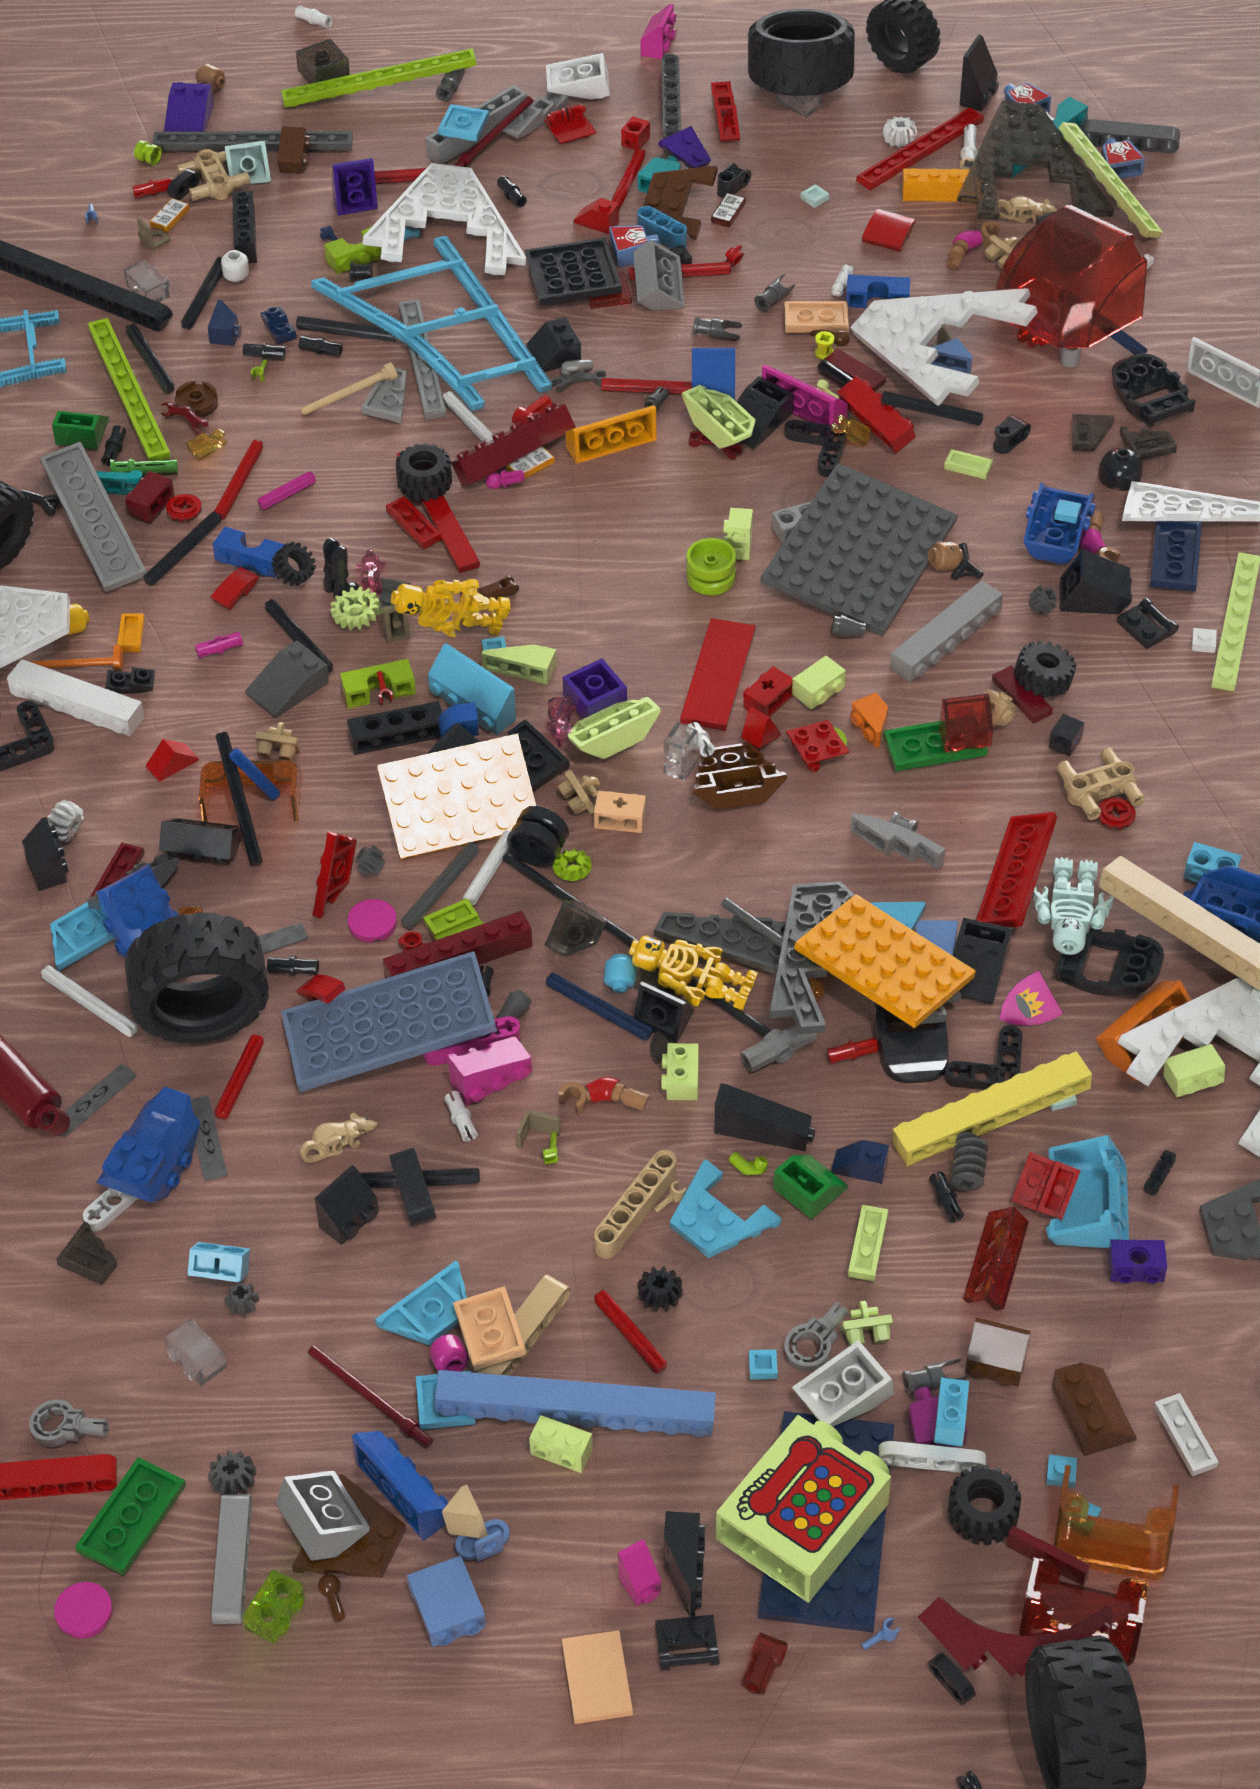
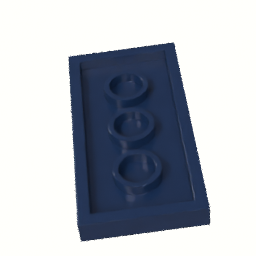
M1156 521L1150 587L1196 592L1201 521Z

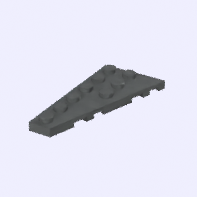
M663 912L654 929V936L674 943L676 940H684L692 945H697L698 943L702 944L704 948L718 947L723 950L721 957L774 975L777 973L781 948L737 916H733V919L719 918V915H710L707 918L696 917L692 913ZM755 917L783 937L786 922L774 921L772 918Z

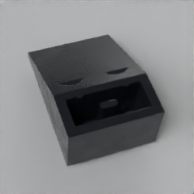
M760 376L750 383L739 397L737 403L756 419L752 436L740 442L755 449L793 414L794 394Z
M963 918L953 957L976 972L974 978L959 990L961 997L989 1004L994 1003L1010 949L1012 928Z
M666 1511L664 1565L689 1616L693 1617L695 1616L696 1608H701L706 1524H700V1513Z

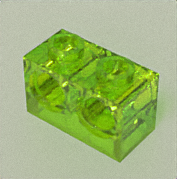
M272 1569L242 1616L245 1630L275 1644L280 1635L284 1636L288 1631L290 1619L295 1611L299 1612L304 1605L305 1596L302 1583ZM280 1594H289L286 1598H278ZM267 1617H274V1620L271 1622H263Z

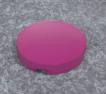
M367 899L351 908L348 914V927L351 934L360 941L367 943L378 939L382 941L392 935L397 927L396 912L393 906L386 901Z
M91 1582L75 1583L66 1588L58 1596L54 1606V1617L60 1630L77 1639L91 1638L101 1633L113 1615L112 1601L107 1591L100 1585Z

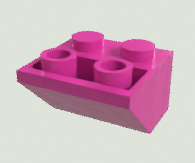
M669 4L651 17L640 39L641 56L662 59L666 52L670 51L671 42L675 41L677 33L676 29H674L677 14L674 13V4Z

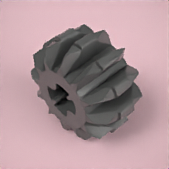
M228 1450L227 1456L218 1454L217 1462H210L208 1479L212 1483V1489L215 1492L220 1491L221 1496L222 1494H237L238 1492L247 1494V1487L254 1486V1477L257 1473L250 1456L244 1457L241 1450L233 1455L232 1451Z

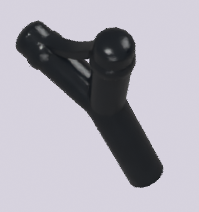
M27 490L21 491L31 501L41 504L49 516L55 515V508L60 503L57 494L43 496Z
M959 544V548L963 552V560L953 571L951 577L954 580L963 576L982 578L984 572L970 561L967 544Z

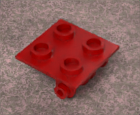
M577 104L571 106V109L566 107V112L563 108L550 112L546 116L547 119L544 120L560 144L597 134L584 115L586 112L584 105Z
M829 720L786 731L792 745L796 747L797 753L805 761L808 770H812V772H817L820 769L821 761L849 753V750Z

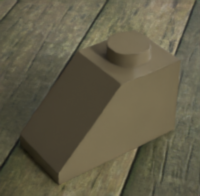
M394 605L381 607V622L387 642L410 638L408 615L397 613Z

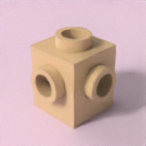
M987 689L974 709L985 716L983 720L989 725L1005 727L1013 720L1018 707L1011 702L1013 699L1006 693H998Z

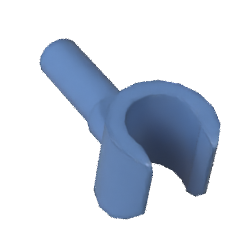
M89 204V211L85 213L86 224L89 225V220L94 219L97 224V213L94 211L93 205Z
M887 1618L883 1623L881 1631L861 1644L862 1648L866 1650L882 1640L894 1641L900 1631V1627L896 1630L888 1629L893 1625L894 1618Z

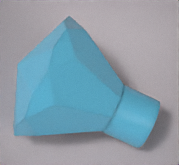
M405 226L404 242L412 237L420 236L419 229Z

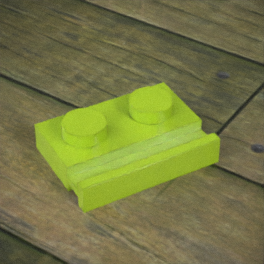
M467 898L423 917L424 924L434 940L484 924Z

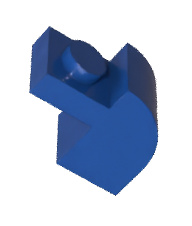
M475 702L451 706L440 715L438 725L441 738L455 723L460 724L473 736L479 735Z

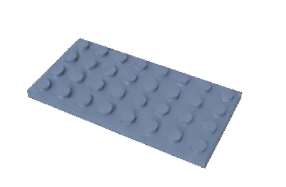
M474 951L344 991L328 1004L318 999L281 1011L300 1092L497 1031Z

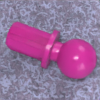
M502 470L501 475L493 472L486 477V485L491 489H498L502 485L508 488L510 484L525 481L523 470L512 472Z

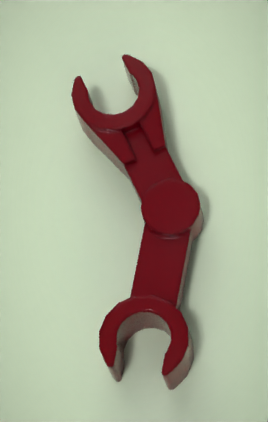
M173 402L161 404L163 406L166 405L169 409L168 412L161 413L163 416L167 417L177 414L186 417L196 434L205 433L201 430L200 425L202 427L209 426L205 419L195 415L188 406H175Z
M690 432L689 446L698 447L701 444H707L717 447L706 436H702L700 432ZM738 444L721 448L729 459L736 460L735 452L742 455V448Z

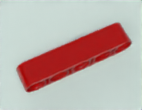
M109 1454L0 1463V1500L105 1492L117 1487V1458Z

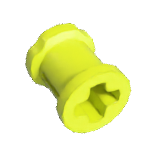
M825 331L818 333L815 337L817 343L815 356L818 359L824 360L825 357L834 351L832 349L834 335Z

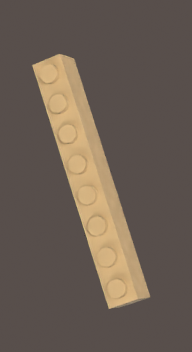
M1122 856L1103 868L1099 888L1260 991V944Z

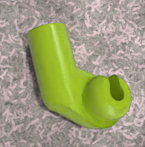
M734 1152L728 1159L744 1175H762L767 1171L768 1161L763 1156L756 1157L754 1161H747L738 1152Z

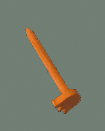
M114 645L113 657L30 662L46 668L113 665L114 670H123L125 656L123 655L121 645Z

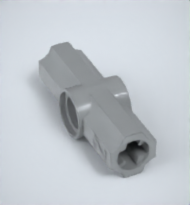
M796 1025L784 1031L775 1029L767 1033L762 1042L740 1052V1058L748 1072H754L774 1061L783 1063L793 1056L795 1050L817 1040V1034H799Z

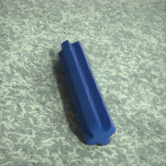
M235 748L229 753V758L270 800H276L280 796V790L239 748Z

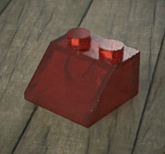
M989 693L942 699L939 733L945 752L992 746L993 723Z

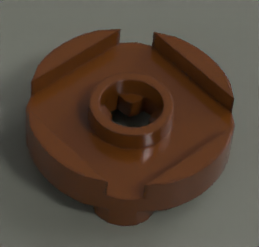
M195 381L184 383L176 390V396L174 397L175 406H188L195 415L201 417L218 407L217 390L212 384L202 381L203 384H196Z

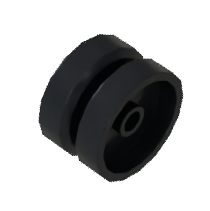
M537 805L528 806L522 810L516 824L513 825L509 832L507 844L512 853L521 861L536 867H548L554 863L560 849L565 844L569 836V829L565 821L550 809Z

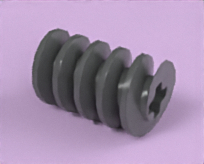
M963 1132L956 1137L950 1185L959 1191L978 1189L984 1185L983 1177H985L984 1169L986 1168L985 1160L987 1159L988 1144L976 1134Z

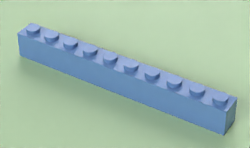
M438 1370L435 1413H440L444 1416L468 1415L475 1419L489 1417L497 1418L501 1421H509L511 1419L524 1420L528 1423H537L540 1415L564 1424L581 1425L586 1428L599 1426L608 1427L612 1430L623 1428L635 1429L639 1432L660 1431L670 1435L684 1433L703 1437L705 1435L712 1436L716 1393Z

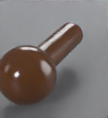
M813 330L810 332L812 336H816L824 331L830 332L834 335V343L838 346H846L850 341V335L845 330H838L837 332Z
M326 1574L320 1578L318 1590L323 1596L327 1597L334 1620L339 1622L345 1619V1613L338 1595L341 1583L337 1576Z

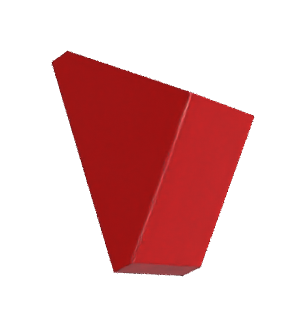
M751 706L747 713L741 738L760 749L779 738L781 733L769 716Z
M162 739L147 762L146 769L158 782H161L199 761V758L186 743Z

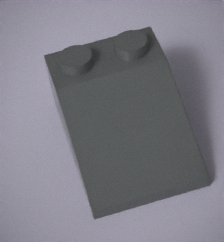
M296 640L278 652L245 690V694L276 719L329 683L327 664Z

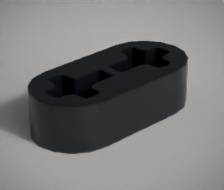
M191 169L184 170L169 184L168 195L176 200L183 199L189 193L190 188H195L200 180L199 173Z
M939 1653L928 1661L929 1669L934 1677L959 1704L964 1705L976 1696L972 1684L945 1654Z

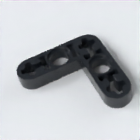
M789 420L785 423L784 436L788 440L823 446L818 459V473L822 477H828L837 463L841 461L846 444V430L838 426L802 420ZM811 432H819L820 435L814 436V435H811L810 433H811ZM828 450H835V451H837V453H835V454H830V453H828L827 451H828Z
M24 701L17 706L18 719L27 737L0 746V771L38 759L54 751L55 745L52 734L38 706L32 701ZM29 711V713L32 714V717H31V718H28V715H27L26 712ZM32 726H41V728L37 731L30 730ZM19 749L27 750L24 754H15Z
M1006 1025L1000 1030L997 1065L952 1061L945 1068L944 1078L946 1083L953 1087L986 1090L995 1083L1005 1082L1006 1071H1011L1010 1079L1016 1074H1020L1022 1031L1020 1028L1014 1025ZM1010 1035L1013 1036L1012 1046L1008 1045V1036ZM1010 1054L1013 1055L1016 1058V1060L1013 1062H1006L1005 1060H1003L1002 1057L1004 1055ZM959 1072V1076H954L953 1073ZM967 1072L971 1073L970 1078H967ZM977 1073H985L989 1078L987 1080H978L975 1075Z

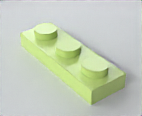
M862 1205L848 1277L875 1281L888 1209Z

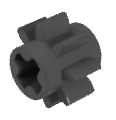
M1040 585L1029 594V606L1035 613L1042 612L1045 616L1057 607L1055 603L1057 596L1051 588L1043 589L1042 585Z
M374 845L370 849L364 846L355 857V862L358 863L356 868L366 876L370 872L374 875L378 874L385 864V859L382 858L384 853Z
M239 1282L232 1288H228L229 1296L224 1299L226 1306L230 1307L232 1315L237 1313L245 1317L251 1311H256L255 1303L259 1302V1296L257 1292H254L252 1284L246 1285Z

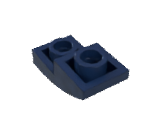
M271 307L260 313L267 330L277 344L297 338L296 330L289 324L287 314L280 307Z

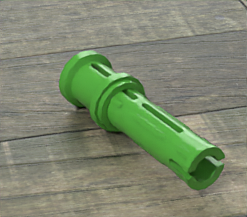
M114 459L110 460L111 472L130 473L134 470H139L143 475H146L149 471L157 474H178L177 459L135 462L133 459L117 462Z

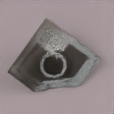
M564 900L545 942V946L564 956H568L597 945L606 921L596 910L577 900Z

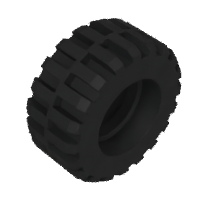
M884 0L869 13L866 22L868 24L866 25L868 43L871 44V50L873 53H876L877 59L882 61L887 68H892V71L912 73L934 58L939 50L941 40L939 38L940 28L937 27L938 22L936 18L934 19L933 12L926 7L927 4L923 1Z
M0 481V569L12 562V559L16 558L19 554V550L24 547L25 541L31 533L30 528L34 522V506L31 499L23 492L3 481Z

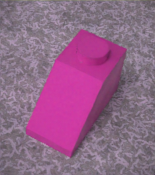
M642 1539L618 1552L619 1580L635 1605L638 1606L643 1602L649 1603L655 1600L661 1593V1578L645 1541Z

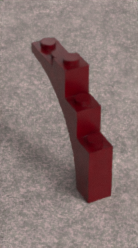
M940 1596L918 1618L966 1671L971 1666L976 1671L988 1659L985 1655L988 1651L1011 1677L1016 1673L1022 1677L1025 1674L1026 1664L1032 1650L1037 1646L1091 1637L1097 1630L1103 1634L1115 1623L1111 1618L1115 1612L1108 1605H1105L1090 1618L1068 1629L1048 1634L1018 1635L999 1632L977 1624L955 1610Z

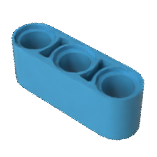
M643 206L638 209L637 225L643 226L646 236L658 235L659 243L669 249L681 245L685 248L687 247V227L684 224L650 206Z

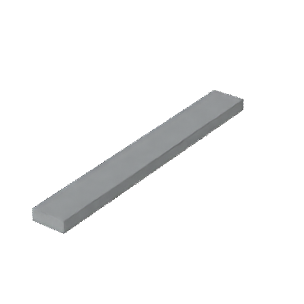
M419 299L398 302L404 325L408 327L424 323ZM427 332L418 334L423 339H426V341H429ZM408 347L425 420L447 417L436 371L427 364L423 357H420L416 351Z

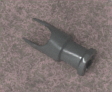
M464 69L445 73L441 80V85L436 90V96L440 100H451L453 92L456 91L465 74Z
M785 274L779 276L767 286L764 293L758 294L754 298L755 305L760 311L767 312L773 303L779 302L794 288L795 284L785 288L779 283Z
M695 316L693 334L703 333L715 338L739 340L740 336L738 334L729 333L724 329L741 328L742 324L737 321L716 318L709 320Z
M961 1358L926 1365L924 1369L914 1372L903 1371L902 1381L905 1391L908 1395H913L917 1389L922 1387H928L930 1390L940 1388L941 1378H948L943 1373L942 1368L959 1363ZM967 1376L949 1379L966 1380Z

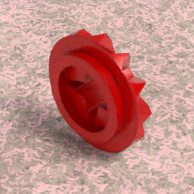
M192 494L176 495L166 504L167 515H170L172 520L179 519L182 522L184 519L190 521L191 517L197 518L198 513L202 512L201 501ZM187 505L188 508L185 511H181Z
M1117 797L1103 800L1098 806L1101 809V815L1098 819L1101 820L1102 825L1107 824L1110 829L1117 827L1121 830L1124 826L1130 827L1131 823L1135 821L1136 810L1125 799ZM1113 809L1120 815L1119 818L1112 814Z

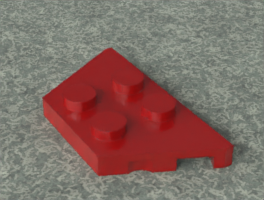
M331 831L327 832L324 852L320 858L321 870L316 880L317 892L313 916L320 919L323 918L326 903L333 904L339 894L349 884L357 844L356 839Z

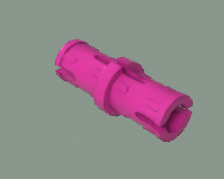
M237 631L230 635L215 636L212 640L195 644V650L198 658L201 659L216 653L223 654L226 650L243 646V640L240 632Z

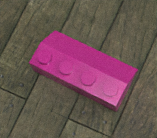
M765 364L762 366V378L794 394L793 415L808 422L838 427L847 420V402Z

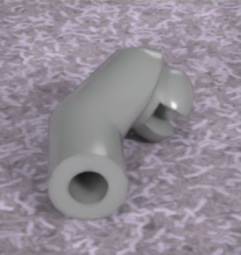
M590 359L565 361L561 365V373L564 376H570L573 371L592 370L593 362Z

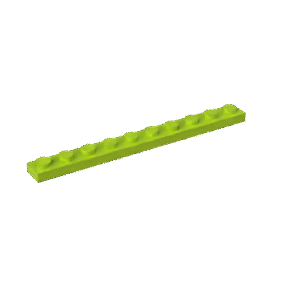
M473 48L284 89L281 92L285 107H295L299 104L314 103L318 100L335 98L344 94L373 90L376 87L385 85L391 86L403 81L409 82L417 78L431 77L435 74L450 73L453 70L468 69L476 66L477 63Z
M105 318L87 323L90 334L148 461H161L171 458L166 442L109 319Z

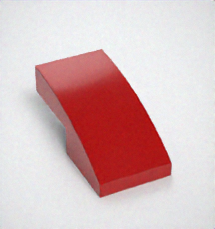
M240 567L219 585L211 595L213 601L231 610L242 594L246 596L249 594L259 580V577Z
M317 974L296 991L299 995L310 1001L319 999L328 1004L345 990V986L342 981L336 978Z

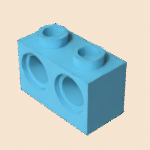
M1194 842L1186 862L1183 879L1198 883L1203 873L1227 865L1239 868L1242 855Z
M197 1242L190 1249L188 1275L241 1282L248 1275L250 1249Z
M941 1378L935 1444L962 1447L969 1381Z

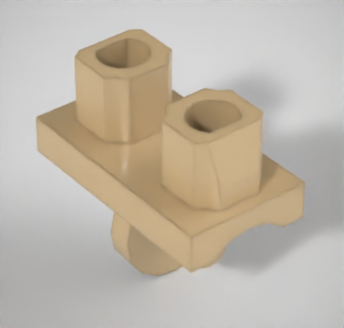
M993 234L989 238L991 244L984 252L991 262L999 256L1002 257L997 263L1004 272L1012 267L1018 270L1022 266V263L1018 261L1019 253L1022 249L1020 248L1021 242L1017 237L1006 238L1002 241Z
M279 722L277 728L270 727L269 733L257 731L255 735L258 743L257 753L261 758L269 759L272 756L273 749H279L280 760L292 762L296 752H301L302 746L299 745L297 737H292L293 731L286 730L285 722Z
M568 770L565 772L568 779L558 785L559 790L565 799H568L575 793L578 794L568 801L575 815L588 809L590 814L594 813L595 807L588 795L591 794L594 797L598 794L597 790L600 787L598 778L585 775L582 777V783L580 784L572 770Z

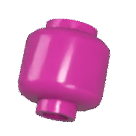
M448 1334L437 1338L429 1349V1355L437 1371L461 1372L469 1360V1355L461 1339L456 1335Z

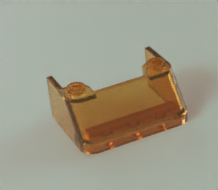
M290 760L251 761L274 785H291L294 821H299L302 784L301 766L297 762ZM222 761L208 762L201 769L199 803L202 820L208 822L211 786H229ZM237 766L242 786H257Z
M1065 1465L1053 1546L1090 1564V1569L1147 1580H1159L1164 1577L1168 1567L1175 1526L1179 1485H1173L1168 1509L1161 1507L1153 1508L1146 1516L1145 1525L1088 1515L1089 1504L1085 1496L1077 1492L1068 1491L1071 1466Z

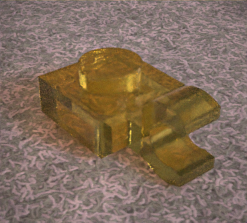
M843 415L837 416V422L841 423V425L832 422L831 430L833 432H845L847 438L862 446L868 443L869 427L852 418L849 421Z
M221 429L215 430L208 436L202 433L186 442L187 449L198 460H201L217 451V447H223L227 444V441L223 438L225 433Z

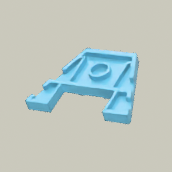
M705 1159L670 1220V1228L707 1258H710L737 1246L738 1242L750 1236L754 1238L761 1235V1231L770 1227L774 1229L781 1225V1217L765 1205H762L744 1221L709 1194L708 1191L723 1179V1172Z

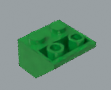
M57 411L52 423L55 444L70 446L81 442L84 448L98 449L107 427L109 416Z
M810 1154L792 1155L774 1170L773 1189L810 1219L816 1217L848 1189V1185Z

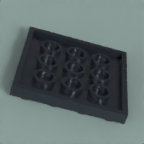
M605 237L524 250L540 306L622 293V286Z

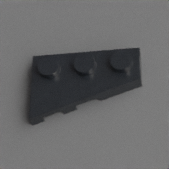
M523 720L507 732L508 736L518 734L533 792L570 766L569 760L528 720Z

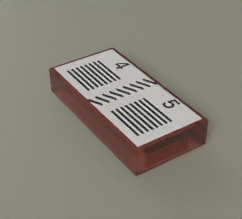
M726 193L712 214L711 223L730 228L746 204V198Z

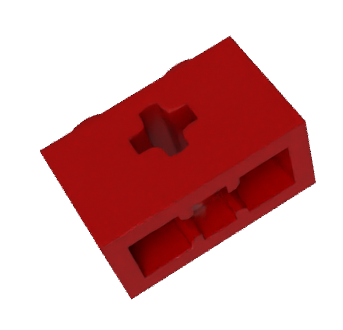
M772 666L767 672H763L754 684L749 685L744 690L743 708L748 711L752 706L771 717L793 697V678Z

